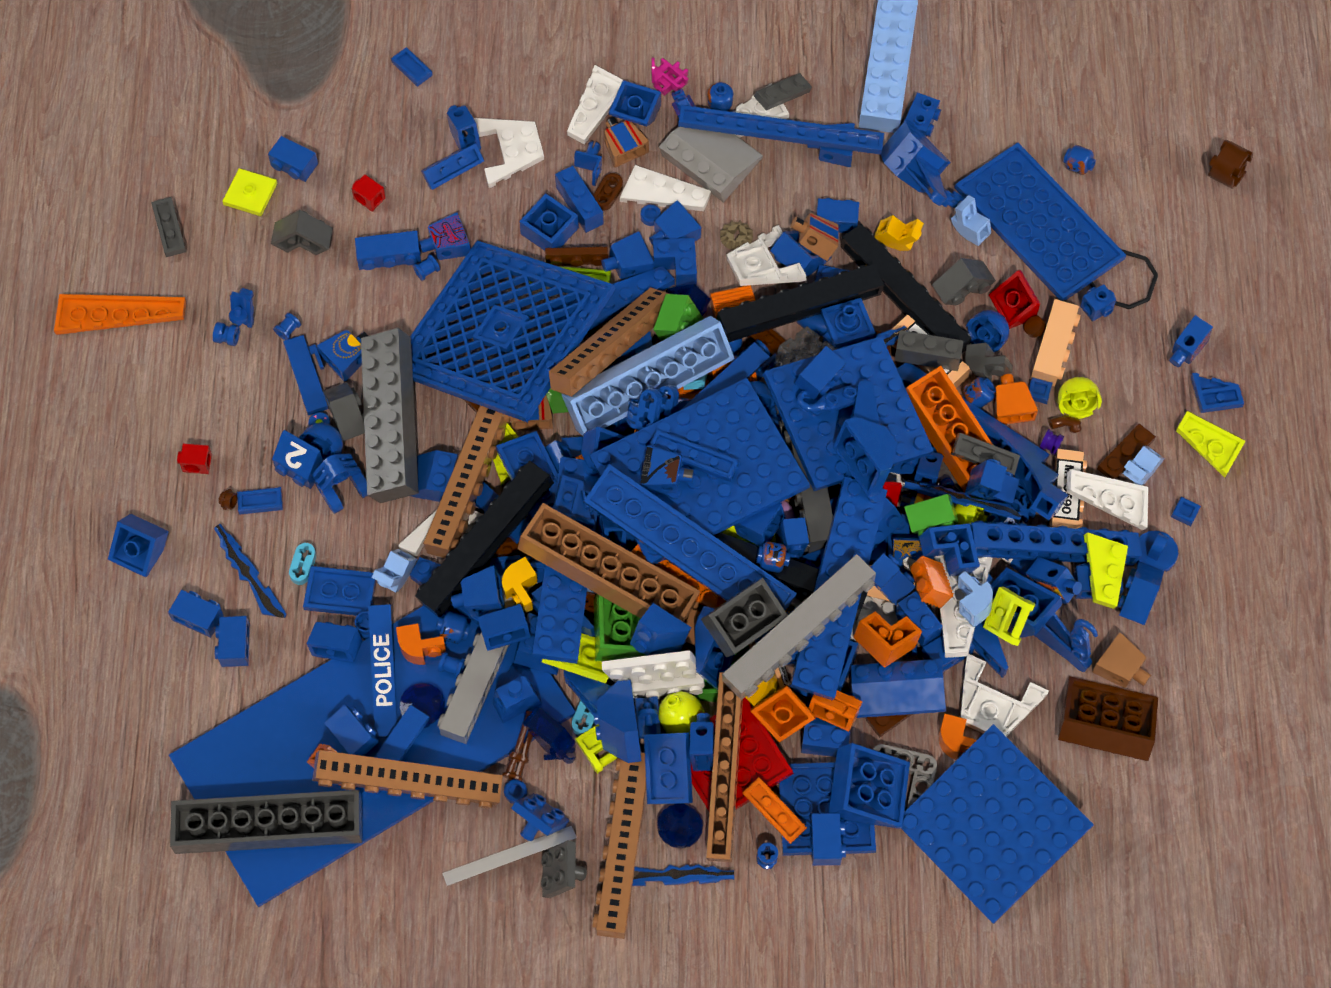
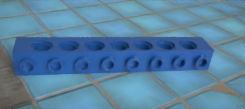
M975 521L970 524L978 557L1036 560L1037 557L1049 561L1089 563L1086 556L1088 553L1087 543L1084 541V534L1087 532L1127 545L1125 565L1133 566L1142 557L1139 533L1130 532L1129 530H1089L1086 527L1073 529L1067 526L1056 528L1048 527L1047 525L1027 526L1023 523L1008 525L1004 522H997L992 524L985 523L984 521Z

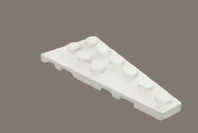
M944 555L935 556V561L943 563L947 579L949 580L948 583H950L952 593H954L953 597L940 608L945 658L968 656L975 627L959 613V601L966 597V595L958 588V576H949ZM978 557L980 566L969 574L979 581L980 586L988 579L993 560L991 557Z

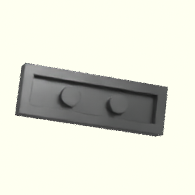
M798 73L756 91L754 97L767 111L809 93L812 86L801 73Z
M169 197L151 202L165 256L170 257L185 253L186 248L172 198Z
M962 433L957 434L951 454L977 465L988 459L1001 462L1002 466L1007 467L1006 472L1012 473L1013 476L1015 475L1020 458L1018 454Z

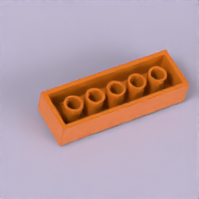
M939 366L905 389L928 439L936 451L944 456V463L965 493L972 468L976 467L977 464L951 455L957 434L962 433L991 445L993 444L942 366Z

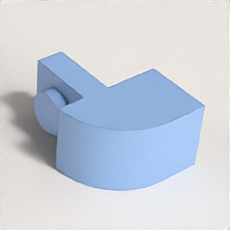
M970 195L957 204L955 208L956 214L951 218L953 226L966 240L979 246L991 234L990 219L977 213L975 198Z
M1143 446L1133 460H1129L1124 466L1126 470L1123 474L1134 483L1144 485L1165 458L1149 446Z
M400 549L390 551L384 567L375 569L372 578L377 580L380 586L396 593L409 578L417 558Z
M965 571L958 576V588L966 595V597L959 601V613L975 627L989 616L992 610L993 591L988 581L980 586L979 581Z

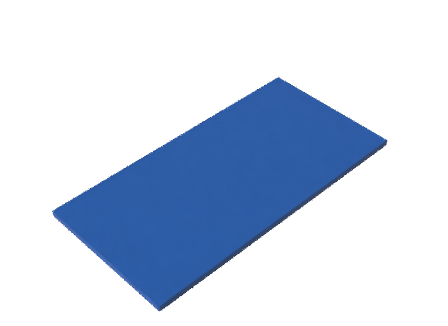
M451 605L448 608V610L442 615V618H444L447 612H453L460 615L463 614L458 612L457 608H454ZM422 606L392 624L397 723L410 705L430 717L401 760L403 762L483 772L509 756L511 752H514L526 712L503 723L493 705V699L497 688L521 676H526L542 703L528 710L540 715L532 741L575 715V710L550 673L514 664L519 642L510 644L467 744L442 736L437 726L441 714H445L448 709L446 704L450 694L455 693L457 677L455 674L446 671H438L443 653L437 657L424 656L425 665L413 664L406 660L401 653L396 627L418 623L422 640L439 637V631L436 630L439 617L425 606ZM467 615L465 617L467 618V623H470V628L466 640H462L459 644L444 640L446 653L460 660L462 658L466 659L468 653L472 654L475 647L473 646L477 633L481 634L480 626L474 623ZM370 637L362 641L353 663L332 659L169 754L171 761L193 798L211 799L346 791V789H342L338 784H332V787L319 786L317 781H312L314 768L307 761L319 744L330 745L338 753L349 754L325 725V722L344 704L350 708L356 707L363 715L361 720L365 725L369 723L374 728ZM528 726L523 743H525L530 726ZM388 736L376 737L379 743L365 756L375 757ZM355 787V790H359L362 797V843L225 852L259 908L433 802V797L424 796V799L410 798L411 794L402 793L401 796H391L387 794L388 791L381 790L379 794L365 792V788Z

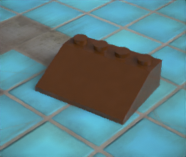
M1069 676L1058 740L1149 761L1155 743L1158 697Z

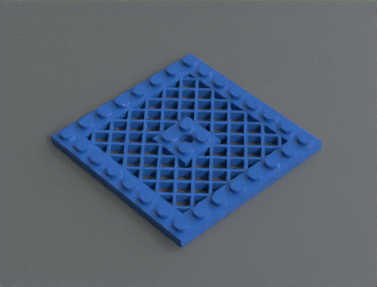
M477 240L410 336L413 381L528 423L551 388L549 371L579 346L616 289L611 283ZM492 271V275L482 278L483 274ZM506 277H509V280L505 282L499 283L498 281ZM495 282L494 286L485 289V285ZM526 283V286H523L521 288L516 289L515 287L519 284ZM481 287L480 291L471 294V290ZM508 288H512V291L504 294H502L501 292ZM543 289L542 292L533 295L532 291ZM498 293V296L494 298L488 299L487 297L492 294ZM560 293V297L550 300L549 297ZM524 294H529V297L523 298L521 300H519L518 298L519 296H522ZM484 298L483 302L474 305V301ZM515 299V302H512L510 304L505 305L504 303L508 300ZM546 299L545 303L536 306L535 302ZM577 299L578 303L567 306L568 302ZM470 303L469 307L460 310V306ZM532 304V308L522 311V307ZM563 304L564 308L553 312L552 308ZM487 309L486 313L477 316L476 312ZM549 310L548 314L539 317L538 313ZM473 315L472 318L463 321V317ZM535 315V319L530 320L529 317ZM563 316L567 317V319L556 323V319ZM459 320V323L449 326V322ZM552 321V325L542 328L541 324ZM473 325L476 326L475 329L466 332L465 328L471 327ZM506 326V328L503 331H497L499 328H503ZM538 326V330L528 333V329ZM462 331V334L452 337V333ZM555 332V336L545 339V335ZM447 335L448 339L438 342V338ZM541 337L542 341L531 344V340ZM473 338L474 341L469 343L468 339ZM464 341L465 345L455 348V344ZM527 343L526 347L517 350L516 346ZM450 346L451 350L441 353V349ZM479 347H481L482 351L473 354L471 353V350L477 349ZM544 348L545 352L534 356L535 351ZM436 352L437 355L427 358L426 355ZM467 352L468 356L460 359L457 358L458 355ZM496 353H498L499 357L493 358L491 360L488 359V356L494 355ZM530 354V358L520 361L519 357ZM453 357V361H452V362H449V363H446V364L443 363L444 360H447V359H450V358ZM484 358L485 362L477 365L474 364L475 361ZM513 359L516 360V363L506 366L505 362ZM470 363V367H469V368H466V369H464V370H460V367H461V366H464V365H467V364ZM500 364L502 366V368L494 371L491 370V368ZM533 365L534 369L523 372V368ZM487 369L488 373L481 376H477L478 372ZM517 370L519 371L518 375L509 377L508 375L509 373L515 372ZM498 377H505L504 380H501L496 383L494 382V379ZM522 382V386L512 389L511 385Z

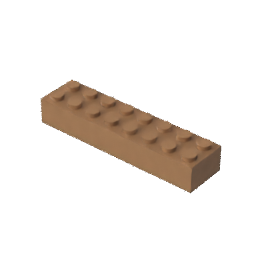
M542 503L520 536L518 550L639 618H642L651 604L654 603L682 622H685L700 594V591L544 503Z

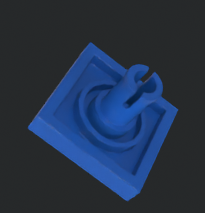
M861 298L821 309V316L835 349L875 337V330Z
M533 793L515 801L511 807L513 811L528 821L520 832V835L528 841L534 840L539 830L546 836H549L565 828L570 820L564 816L565 814L560 809L553 808L546 803V799L539 794Z

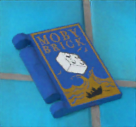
M893 538L892 556L900 563L898 566L900 572H907L912 578L910 566L923 556L920 539Z

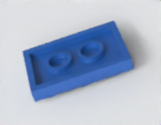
M311 566L303 608L308 611L357 616L361 612L368 611V606L372 605L377 580L372 578V572Z
M689 733L645 734L647 804L693 803Z

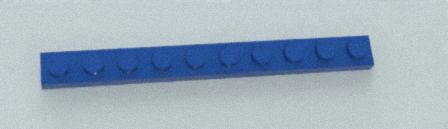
M681 105L678 127L880 155L882 154L884 133L685 105Z

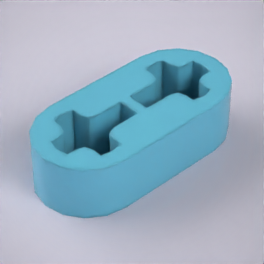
M302 543L295 550L289 569V575L294 584L303 585L308 582L310 567L314 566L316 560V552L311 544ZM306 550H309L310 555H307L305 561H303V556L301 553H305ZM302 567L304 575H300L299 578H297L295 573H299L300 568Z
M581 700L572 720V730L577 736L590 730L595 724L594 716L590 711L589 713L586 712L587 708ZM583 718H586L587 727H583L582 730L578 729L577 723L581 724Z

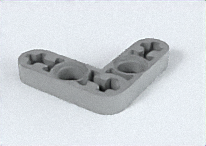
M884 744L876 745L873 748L875 751H883L884 754L890 756L894 753L896 758L899 756H907L909 758V774L913 775L907 810L923 794L916 790L915 785L918 782H924L929 788L934 783L937 768L935 758L928 754ZM914 758L918 759L915 769L912 768L914 764ZM925 761L929 762V766L932 767L928 768V771L923 770L922 765Z

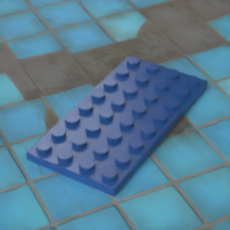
M1016 143L955 184V189L962 197L966 198L970 195L975 198L977 213L990 219L991 228L1060 301L1067 300L1126 258V254L1019 143Z

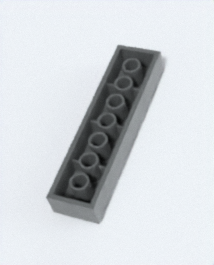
M395 328L361 338L367 495L379 503L419 494L411 337L400 328Z
M775 404L776 414H780ZM780 416V434L783 433L786 445L788 446L793 457L795 458L796 462L798 463L799 467L804 473L806 479L808 480L804 468L800 462L797 452L793 446L790 436ZM810 484V488L796 494L793 500L795 512L799 513V518H805L809 544L804 552H807V554L825 549L833 520L827 487L813 491Z
M359 790L171 801L170 847L175 854L362 843V797Z

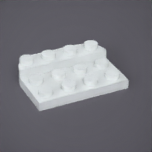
M690 650L602 661V671L614 683L631 680L634 702L635 698L658 696L659 699L661 696H667L679 691L699 695L703 693L705 680L696 673V657Z

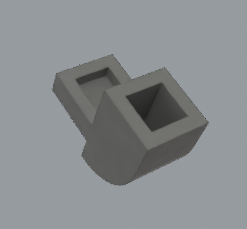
M987 343L967 345L966 364L976 377L988 378L991 381L992 375L1002 376L1012 373L1013 365L1005 355L994 356L993 350Z

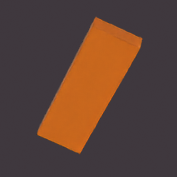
M760 777L742 793L790 844L807 829Z

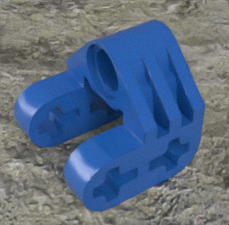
M673 385L660 387L659 390L647 389L641 393L640 400L631 399L626 418L628 425L631 428L641 430L664 419L661 416L662 413L667 417L676 413L679 400L677 388ZM665 392H668V394L671 395L670 399H668V396L665 395ZM651 395V398L654 399V401L648 399V396Z
M335 454L327 457L312 474L319 492L333 514L344 509L332 488L333 485H337L349 478L362 498L368 496L367 481L351 454Z

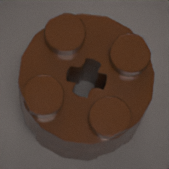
M1225 140L1221 145L1219 155H1214L1209 163V166L1212 168L1208 176L1233 189L1245 176L1247 161L1251 163L1253 152L1232 141Z

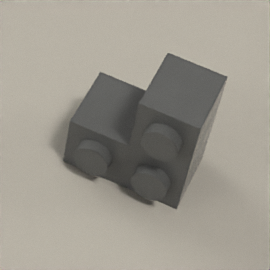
M298 210L275 222L271 244L287 253L301 247L318 255L329 249L333 228L325 224L324 221L310 216L307 212Z
M960 258L932 285L944 304L956 306L961 304L970 292L978 294L987 292L996 280L983 261Z
M346 382L324 390V397L342 440L345 441L364 434V412L360 413L358 406L362 404L354 387L350 388Z

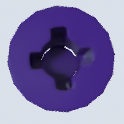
M1048 429L1040 448L1042 450L1047 449L1051 454L1056 455L1064 436L1061 434L1055 435L1052 430Z

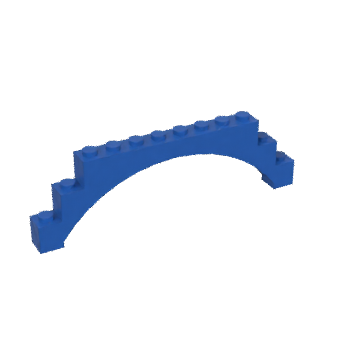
M904 363L896 368L905 388L927 375L910 363ZM963 398L992 444L1020 455L1014 476L1020 479L1019 482L1032 504L1031 509L1047 520H1050L1059 512L1068 497V494L1053 485L1059 474L1044 465L1050 454Z

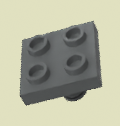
M567 840L543 851L541 859L543 866V878L541 880L542 897L552 898L575 888V880L582 881L586 878V867L575 865L576 842Z

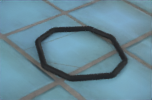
M1121 249L1128 256L1145 260L1154 275L1145 299L1131 305L1115 302L1116 306L1132 309L1151 299L1158 273L1146 256ZM1093 282L1090 283L1091 288L1096 287Z

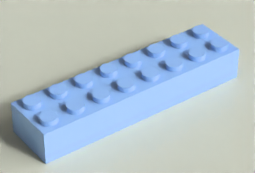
M878 0L859 121L860 129L895 133L900 127L918 0Z
M709 316L598 374L572 397L563 393L561 395L576 431L584 436L585 432L596 426L606 428L625 418L628 413L629 401L631 399L640 400V395L643 391L652 388L659 390L660 387L673 385L679 389L735 358L721 322ZM649 395L648 399L654 401V399L651 398V395Z

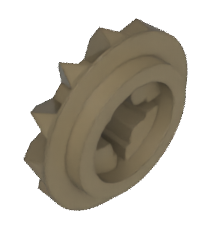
M731 220L729 224H724L723 229L720 231V240L726 248L735 250L747 242L749 244L752 243L753 230L749 228L748 223L744 224L741 220L738 222ZM737 230H739L740 235L738 236V238H736L735 241L734 234Z

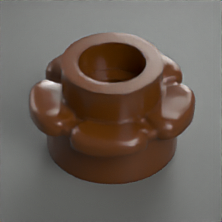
M228 489L220 494L219 504H221L223 510H232L236 506L237 493Z

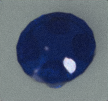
M428 683L412 685L403 693L400 699L401 714L403 716L408 707L412 705L430 717L424 727L426 728L438 720L445 708L443 694L437 687Z
M676 803L662 811L658 817L657 829L659 836L666 844L681 849L690 847L698 841L702 835L704 823L695 809L684 803Z

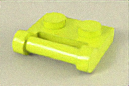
M999 587L992 603V610L986 618L983 628L1008 643L1018 646L1021 641L1020 635L1030 611H1033L1035 603L1024 599L1005 587ZM1020 606L1022 609L1012 633H1009L1008 629L1017 607Z
M596 726L575 738V742L598 774L604 770L603 767L616 760L617 757L608 753L599 760L595 755L604 749L602 747V740H597Z

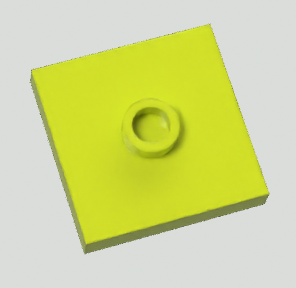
M239 168L222 201L223 205L262 216L278 184L277 180Z

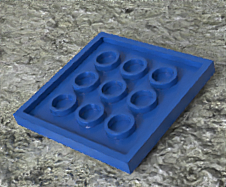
M835 762L789 764L794 774L779 783V798L807 829L792 844L782 836L783 856L812 855L811 816L812 814L829 813ZM840 818V821L845 822V835H841V844L845 843L846 854L876 853L874 825L847 821Z

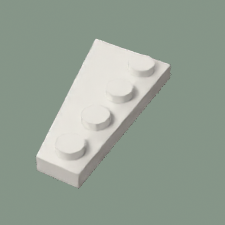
M635 165L620 196V202L635 201L637 204L646 205V203L658 204L660 207H666V205L671 206L678 200L686 210L704 211L710 199L711 191Z
M1072 469L1067 472L1066 493L1141 530L1147 528L1148 487Z

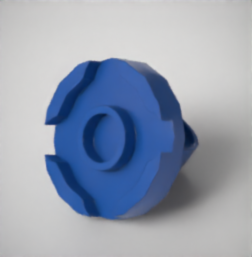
M1148 531L1139 537L1142 557L1136 562L1137 565L1140 562L1165 572L1175 565L1179 553L1178 546L1172 537L1161 531Z

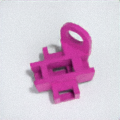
M652 58L653 87L660 91L663 96L672 89L678 91L688 84V69L686 68L682 71L679 68L680 63L678 61L672 66L662 58L661 65L657 67L655 66V58Z

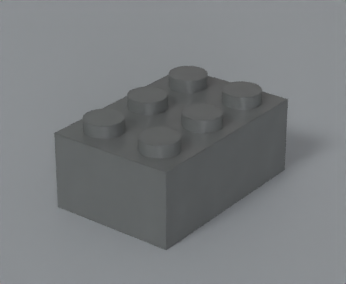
M761 578L704 616L701 621L724 655L729 657L773 628L788 615L765 580Z

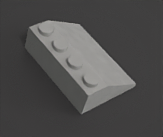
M677 127L659 146L661 154L665 159L702 187L710 190L723 203L763 158V155L735 134Z

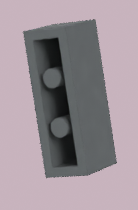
M900 330L895 361L935 368L942 366L943 369L958 371L964 341Z

